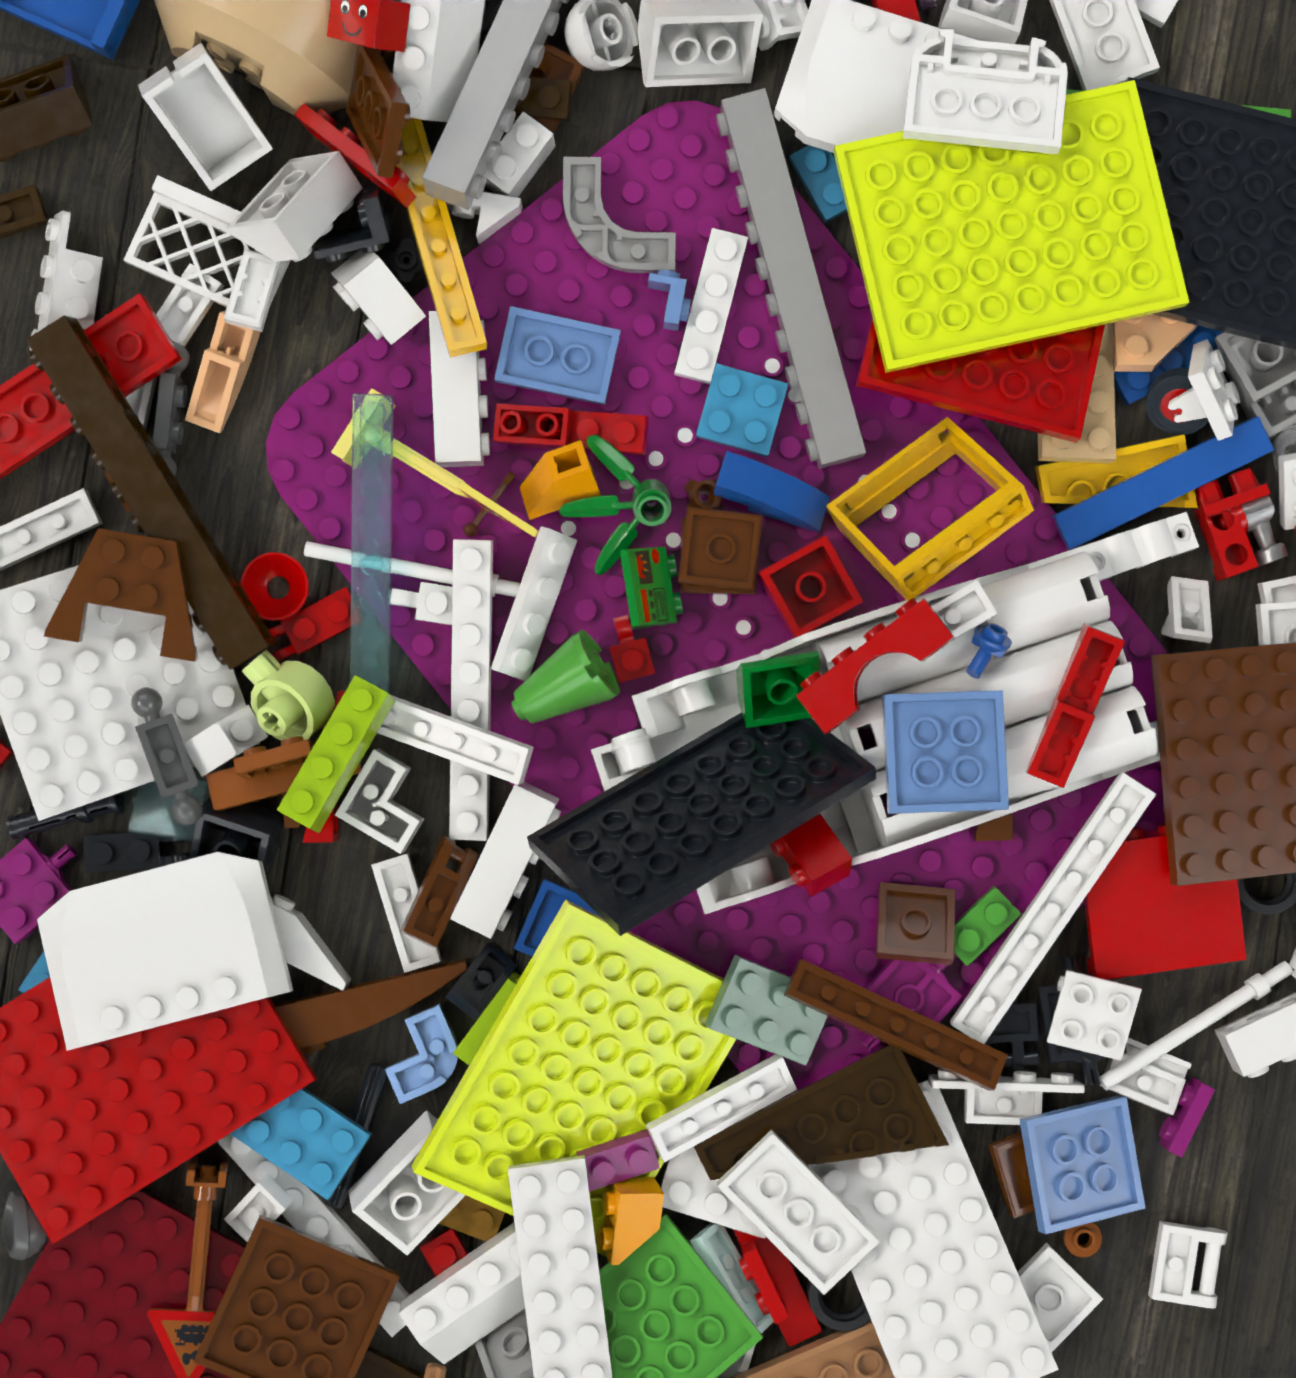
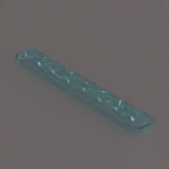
M354 393L352 418L350 683L356 675L390 694L394 395Z

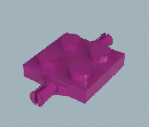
M25 838L0 859V927L14 944L22 943L39 928L37 919L64 895L73 890L65 881L63 871L61 870L64 865L77 856V852L73 850L74 848L70 844L66 843L64 847L50 857L43 853L31 838Z
M890 960L865 988L938 1023L941 1022L962 997L948 983L945 975L942 973L948 965ZM866 1035L860 1042L873 1053V1050L881 1041Z

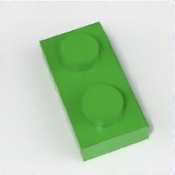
M992 886L955 922L954 953L966 966L975 960L1021 915L995 886Z

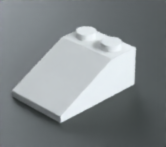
M946 0L938 28L954 29L956 34L980 41L1015 44L1021 31L1028 0Z

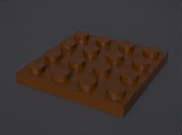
M259 1215L193 1362L231 1378H355L400 1278V1273L263 1215Z

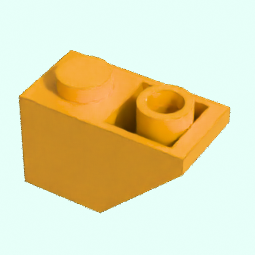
M581 440L546 452L519 487L530 520L560 510L564 504L573 500L601 495Z
M632 1177L609 1185V1191L604 1192L603 1212L606 1217L604 1227L599 1229L598 1245L599 1249L604 1251L611 1265H619L660 1229L664 1192L654 1177Z

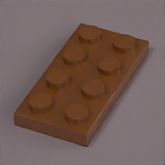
M358 45L346 113L377 176L393 178L395 164H400L402 159L403 144L400 138L402 128L407 127L409 124L410 105L402 95L401 88L396 84L393 74L389 71L384 57L381 56L379 50Z

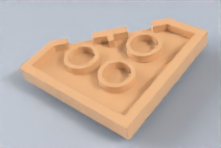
M1153 314L1113 322L1114 372H1152L1162 362L1163 358L1181 344L1198 325Z

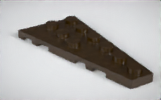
M887 1044L873 1051V1053L871 1052L764 1107L695 1145L694 1148L709 1179L717 1180L730 1170L771 1129L806 1165L860 1159L893 1152L914 1151L915 1149L934 1146H948L949 1143L902 1051Z

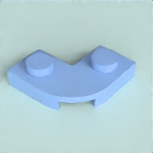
M441 1003L405 1019L419 1053L385 1069L400 1104L438 1088L447 1081L456 1067L458 1057L453 1052L458 1047V1044Z

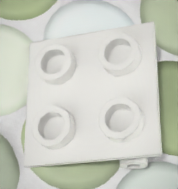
M1066 970L1065 977L1060 976L1057 991H1060L1047 1042L1121 1061L1142 989Z

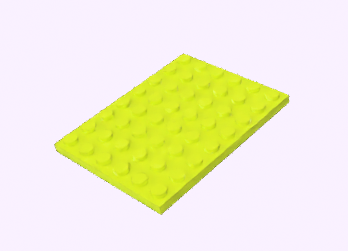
M1135 80L1066 95L1059 154L902 138L903 131L834 146L835 161L885 373L1185 307L1189 303Z
M565 899L411 1165L413 1172L514 1216L508 1166L577 1156V1151L647 1129L646 1124L706 1092L736 1041L735 1038L709 1029L704 1025L724 979L630 931L619 936L600 916ZM655 1147L659 1168H661L664 1161L660 1158ZM660 1169L650 1171L635 1177L655 1178ZM609 1185L589 1192L596 1251L606 1256L604 1251L599 1249L598 1233L600 1227L605 1225L606 1215L603 1212V1195L605 1191H609Z

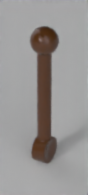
M510 471L490 500L496 503L517 475ZM482 508L472 523H467L464 526V534L468 537L477 535L478 526L489 512Z

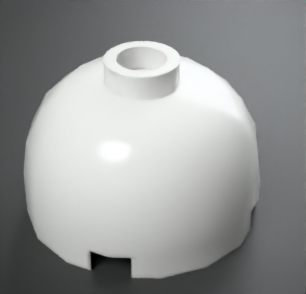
M580 0L573 6L566 18L564 34L570 54L584 67L593 71L614 70L631 62L634 57L630 56L633 47L637 46L639 42L638 24L633 11L627 3L621 4L618 0Z

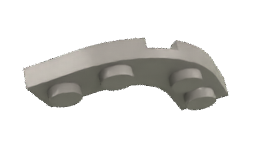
M563 157V203L565 215L570 230L580 246L598 262L619 271L658 273V270H670L675 272L676 233L634 232L619 227L610 220L603 209L601 199V157Z

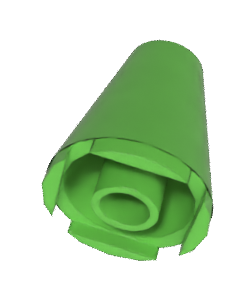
M585 630L574 633L514 691L515 700L512 701V707L522 721L527 719L530 723L534 724L611 700L620 693L619 682L610 662L604 663L598 654L602 649Z

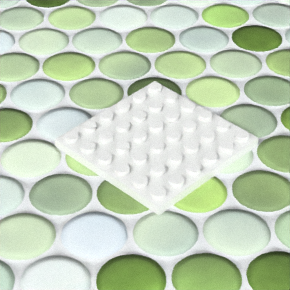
M78 566L0 590V716L38 821L154 781L135 726L146 723L144 717L138 716L131 706L132 696L137 690L150 687L160 693L163 701L159 712L160 717L173 714L183 743L214 723L220 722L246 706L234 670H230L227 664L222 665L217 660L212 651L214 643L207 632L202 633L198 629L193 619L192 631L198 653V658L195 662L160 656L165 616L88 603L82 642L44 637L45 629ZM188 603L189 613H191L192 617L194 611Z

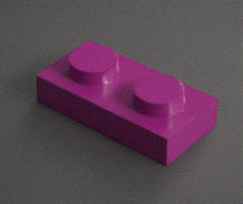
M1191 1077L1189 1083L1184 1084L1174 1115L1167 1117L1161 1126L1159 1133L1161 1140L1159 1144L1169 1152L1182 1158L1215 1089Z
M647 1129L576 1152L577 1156H585L589 1192L660 1169L655 1146Z

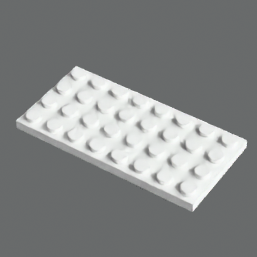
M929 1080L918 1084L949 1143L948 1146H934L915 1149L914 1151L893 1152L860 1159L808 1165L879 1239V1243L851 1271L895 1378H1040L1059 1370L939 1088H932Z

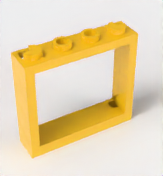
M948 417L826 505L840 532L907 602L919 596L1034 511L1024 485ZM956 453L996 492L894 566L856 526Z

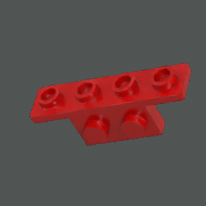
M733 1229L741 1245L743 1258L739 1259L738 1262L747 1281L755 1280L760 1291L754 1294L758 1306L764 1316L769 1313L771 1314L774 1323L778 1324L787 1345H796L819 1334L821 1326L810 1308L808 1298L790 1260L766 1236L764 1239Z

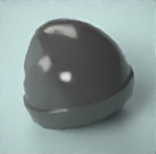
M10 1191L4 1209L2 1235L9 1256L21 1261L43 1251L49 1241V1237L23 1192Z

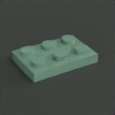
M734 955L704 1025L714 1031L807 1065L828 1016L784 996L791 978L790 976Z

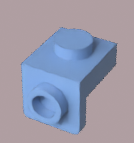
M658 270V274L649 273L648 288L669 292L663 329L678 331L680 321L687 322L691 299L684 298L687 279H681L679 273L670 270Z

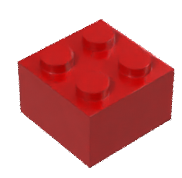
M826 535L757 574L792 639L812 631L863 602Z

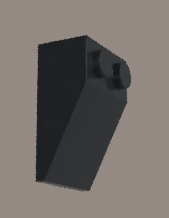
M210 796L202 806L201 818L195 824L189 859L222 852L260 860L263 863L266 880H268L280 843L284 814L254 803L216 811L213 809Z

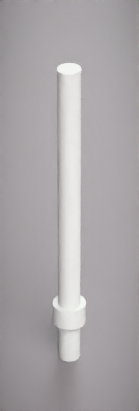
M309 541L305 544L304 556L453 585L452 569ZM493 574L492 597H495L496 594L516 597L520 583L499 579V575Z
M1283 961L1262 975L1256 973L1244 981L1245 986L1099 1076L1101 1086L1107 1091L1253 998L1259 1000L1271 992L1272 986L1293 973L1291 966L1286 961Z

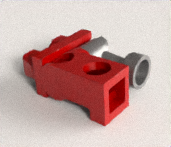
M1251 468L1228 476L1234 492L1233 496L1224 498L1217 480L1195 489L1200 508L1193 512L1197 522L1199 521L1201 533L1208 545L1215 566L1212 569L1216 581L1288 556L1285 545L1283 543L1276 544L1270 520L1275 509L1269 497L1271 493L1266 483L1259 486ZM1249 531L1253 532L1261 548L1255 555L1246 534Z

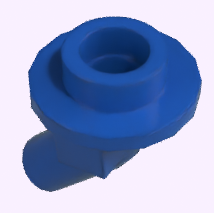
M987 623L985 626H977L975 628L971 643L978 646L979 649L966 669L968 675L979 679L992 656L995 655L1001 658L1011 647L1012 641L1007 636L1008 632L1003 627L994 623Z

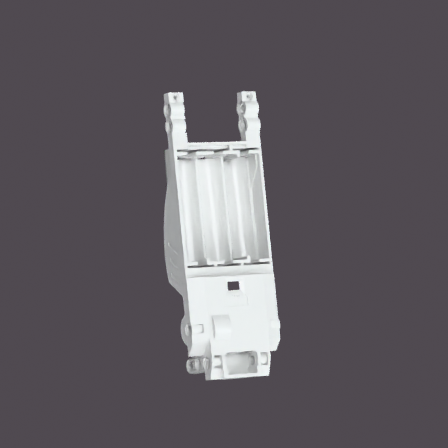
M1187 512L1161 519L1027 565L983 576L914 598L917 603L924 598L933 606L978 580L998 613L979 626L994 623L1003 627L1008 632L1007 636L1011 639L1012 644L1001 658L995 655L992 656L979 679L971 677L966 672L967 667L979 649L978 646L971 643L975 628L949 642L924 662L905 653H889L876 658L865 668L859 679L857 689L861 710L830 733L875 766L876 779L820 813L852 857L851 866L953 834L1118 775L1121 771L1127 772L1160 760L1157 721L1149 723L1143 707L1146 703L1140 692L1134 686H1131L1133 683L1131 661L1127 662L1122 648L1093 713L1096 717L1065 787L1061 788L1026 773L1083 624L1085 623L1123 639L1117 627L1112 621H1108L1110 618L1108 596H1104L1099 581L1198 548L1199 545ZM1177 531L1181 533V538L1177 536ZM905 600L798 636L762 653L720 667L690 674L654 689L633 695L632 699L642 729L611 739V743L591 749L604 792L741 713L736 683V669L741 663L818 651L820 673L824 675L835 666L831 661L835 656L848 647L855 651L867 641L863 636L881 622L887 627L899 618L895 611L907 601ZM1003 690L1009 809L903 813L887 816L880 798L881 794L887 793L882 696L884 694ZM870 724L877 747L864 751L857 729ZM769 845L696 889L704 913L708 914L728 906L743 903L795 884L788 871L789 865L782 856L777 857Z

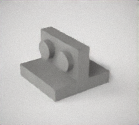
M524 1308L475 1343L487 1378L534 1377L526 1311Z

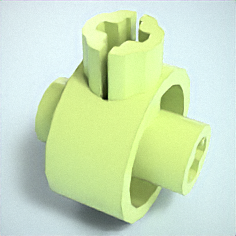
M266 649L242 670L246 677L255 685L251 691V706L261 728L276 739L282 741L296 736H302L304 740L310 739L329 721L333 714L335 699L330 686L319 672L300 661H285L280 664Z

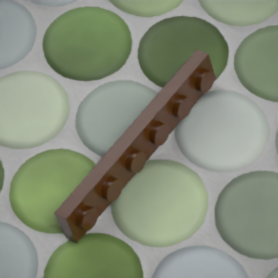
M803 959L797 961L784 996L988 1091L995 1090L1008 1056L1001 1051Z

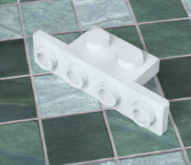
M62 210L55 214L53 219L50 218L47 223L45 238L47 241H50L48 255H44L41 262L40 276L45 278L43 292L38 293L35 302V314L40 315L38 329H34L31 336L63 315L77 318L84 330L94 323L103 257L66 249L71 212Z
M938 1069V1074L928 1075L929 1084L932 1088L965 1089L964 1121L975 1124L1020 1125L1019 1119L1042 1113L1043 1092L1084 1093L1085 1089L1083 1083L1078 1079H1074V1074L1065 1072L1051 1073V1078H1036L1035 1072L1015 1071L1013 1077L1000 1076L994 1091L981 1088L943 1069Z

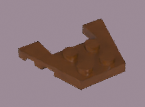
M98 528L45 629L44 637L82 642L88 603L165 616L160 656L193 662L197 661L198 653L194 643L192 617L188 608L187 588L179 541Z

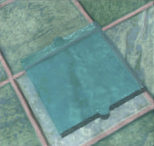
M155 781L139 786L137 797L132 799L134 808L128 827L129 832L192 841L195 824L185 826L174 820L171 807L175 799L173 795L161 799ZM198 781L199 786L189 789L188 792L189 795L196 797L203 806L208 783Z

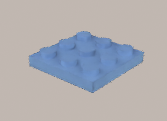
M1003 690L884 694L882 696L888 814L1009 809Z
M1116 1095L1019 1119L1038 1232L1049 1234L1146 1208L1126 1096Z

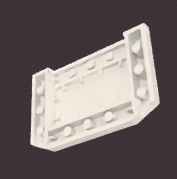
M811 0L775 107L774 117L779 122L782 118L796 131L795 136L804 144L829 152H833L835 145L903 131L909 72L913 53L916 47L919 48L925 41L938 36L939 30L944 29L851 0ZM954 33V37H953V38L976 40V39H972V38H969V37H966V36H963V35H960V34H956V33Z
M222 852L203 855L69 891L37 919L67 1051L293 991L263 863L260 860Z

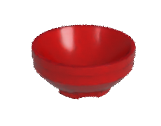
M270 552L257 556L246 566L240 581L261 618L272 621L284 620L298 613L305 605L310 590L309 578L301 563L295 558L279 552ZM276 577L285 578L290 587L288 594L281 599L273 598L268 590L269 583Z

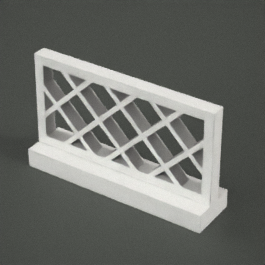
M157 175L151 188L154 194L124 257V261L127 264L227 307L229 298L226 297L231 295L234 285L229 268L240 264L242 255L226 261L220 243L235 238L226 228L241 212ZM160 205L174 211L178 224L158 231L154 219ZM181 215H184L190 219L183 221ZM199 223L208 226L212 239L192 246L186 228ZM150 227H151L153 233L148 234L149 229H150ZM215 230H218L224 234L217 236ZM181 231L187 248L167 255L161 238ZM156 240L162 258L149 263L138 259L137 256L142 245ZM242 242L244 248L250 250L249 245ZM215 245L221 263L201 270L195 253ZM190 255L197 272L183 278L176 276L170 262ZM291 260L282 261L272 300ZM165 264L168 272L158 267ZM225 270L231 288L217 293L208 290L209 288L203 276ZM200 279L202 287L192 282Z

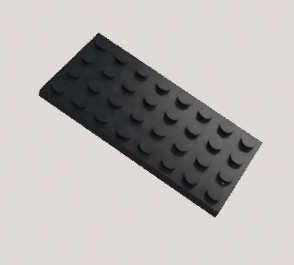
M741 712L658 760L655 764L644 768L527 836L529 848L619 936H622L876 779V767L832 733L824 734L812 718L746 728Z

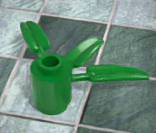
M590 435L587 438V445L595 456L618 480L623 481L627 479L635 487L632 495L633 501L619 502L616 495H603L573 500L560 508L559 513L564 517L614 516L619 513V509H633L635 518L630 524L627 522L620 523L598 556L595 563L596 575H602L621 557L620 550L627 549L637 537L638 530L635 528L640 522L647 526H657L668 519L671 513L669 490L664 483L655 479L639 482L632 475L634 472L633 464L605 439L597 435Z

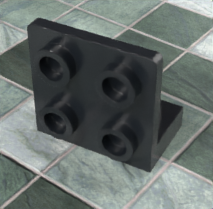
M376 184L365 186L363 198H359L358 212L362 226L319 237L313 251L315 259L325 257L326 262L338 261L346 258L349 251L362 249L363 253H371L385 247L384 243L390 242L391 223L380 187Z

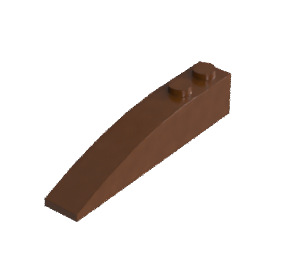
M464 958L351 985L343 991L335 989L276 1003L274 1006L298 1047L302 1048L303 1053H311L326 1048L324 1042L360 1031L400 1013L461 974L470 966L469 958Z

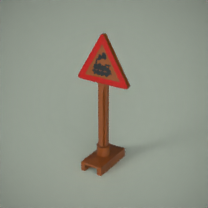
M198 1157L190 1159L187 1169L186 1186H195L193 1199L197 1200L187 1307L185 1309L150 1308L147 1312V1316L177 1378H200L207 1368L193 1361L216 1310H205L203 1308L212 1203L214 1200H217L218 1188H225L229 1158H221L219 1169H216L214 1165H200V1168H197Z

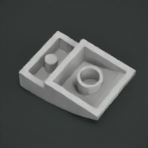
M1226 332L1218 335L1215 338L1217 348L1224 359L1225 371L1230 382L1233 381L1237 387L1240 405L1247 419L1259 416L1269 439L1296 425V350Z

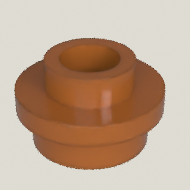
M1091 1222L1065 1229L1063 1240L1066 1248L1073 1255L1089 1257L1100 1248L1102 1235L1097 1225ZM1082 1233H1088L1089 1241L1084 1245L1078 1244V1236Z

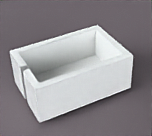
M199 43L173 61L175 70L170 72L165 66L140 83L138 87L142 97L206 186L212 191L273 148L202 43Z

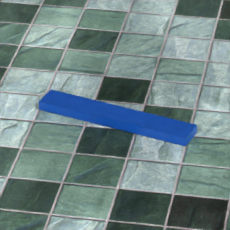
M1255 416L1234 426L1233 436L1219 441L1216 436L1211 437L1052 515V518L1066 548L1071 550L1274 451V448L1260 417Z

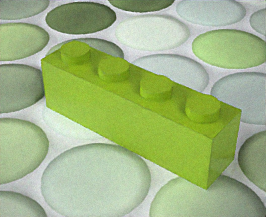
M355 675L277 811L320 833L396 700L386 691Z

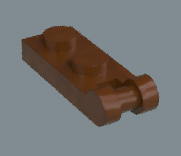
M446 836L442 837L400 932L433 948L438 946L475 865L478 852L468 847L464 850L456 846L454 840ZM449 859L458 863L455 872L445 867Z

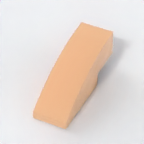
M226 311L219 313L210 348L204 351L185 421L217 433L223 431L230 416L260 336V331L225 323L224 315Z

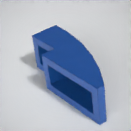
M726 451L713 493L715 496L747 505V511L817 533L820 532L827 508L826 505H828L830 498L825 493L791 475Z

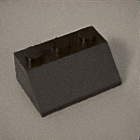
M70 54L0 79V162L8 161L19 152L30 148H44L54 139L65 135L77 136L86 131L88 127L93 126L91 108Z

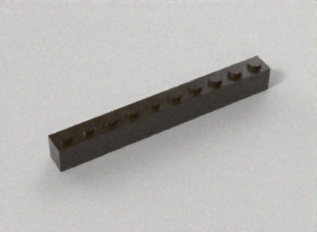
M63 315L26 339L32 349L29 352L31 360L40 371H45L50 378L52 384L49 387L58 402L66 404L71 412L70 422L73 428L81 437H86L93 448L90 451L93 460L100 469H106L113 480L111 488L122 503L126 502L134 514L131 516V520L138 532L150 537L179 541L187 588V601L194 611L192 619L202 633L207 632L214 643L212 651L217 660L222 665L227 664L231 670L243 665L266 649L277 644L77 318Z

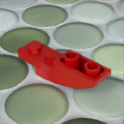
M496 404L493 441L554 450L581 440L586 453L594 454L587 445V438L590 435H597L605 439L622 454L646 455L649 417L635 414L573 411L570 408Z

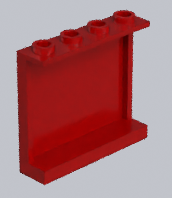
M1166 823L1157 824L1158 829L1143 831V827H1133L1084 898L1091 957L1086 958L1088 973L1091 976L1108 980L1246 960L1238 880L1182 886L1171 885Z

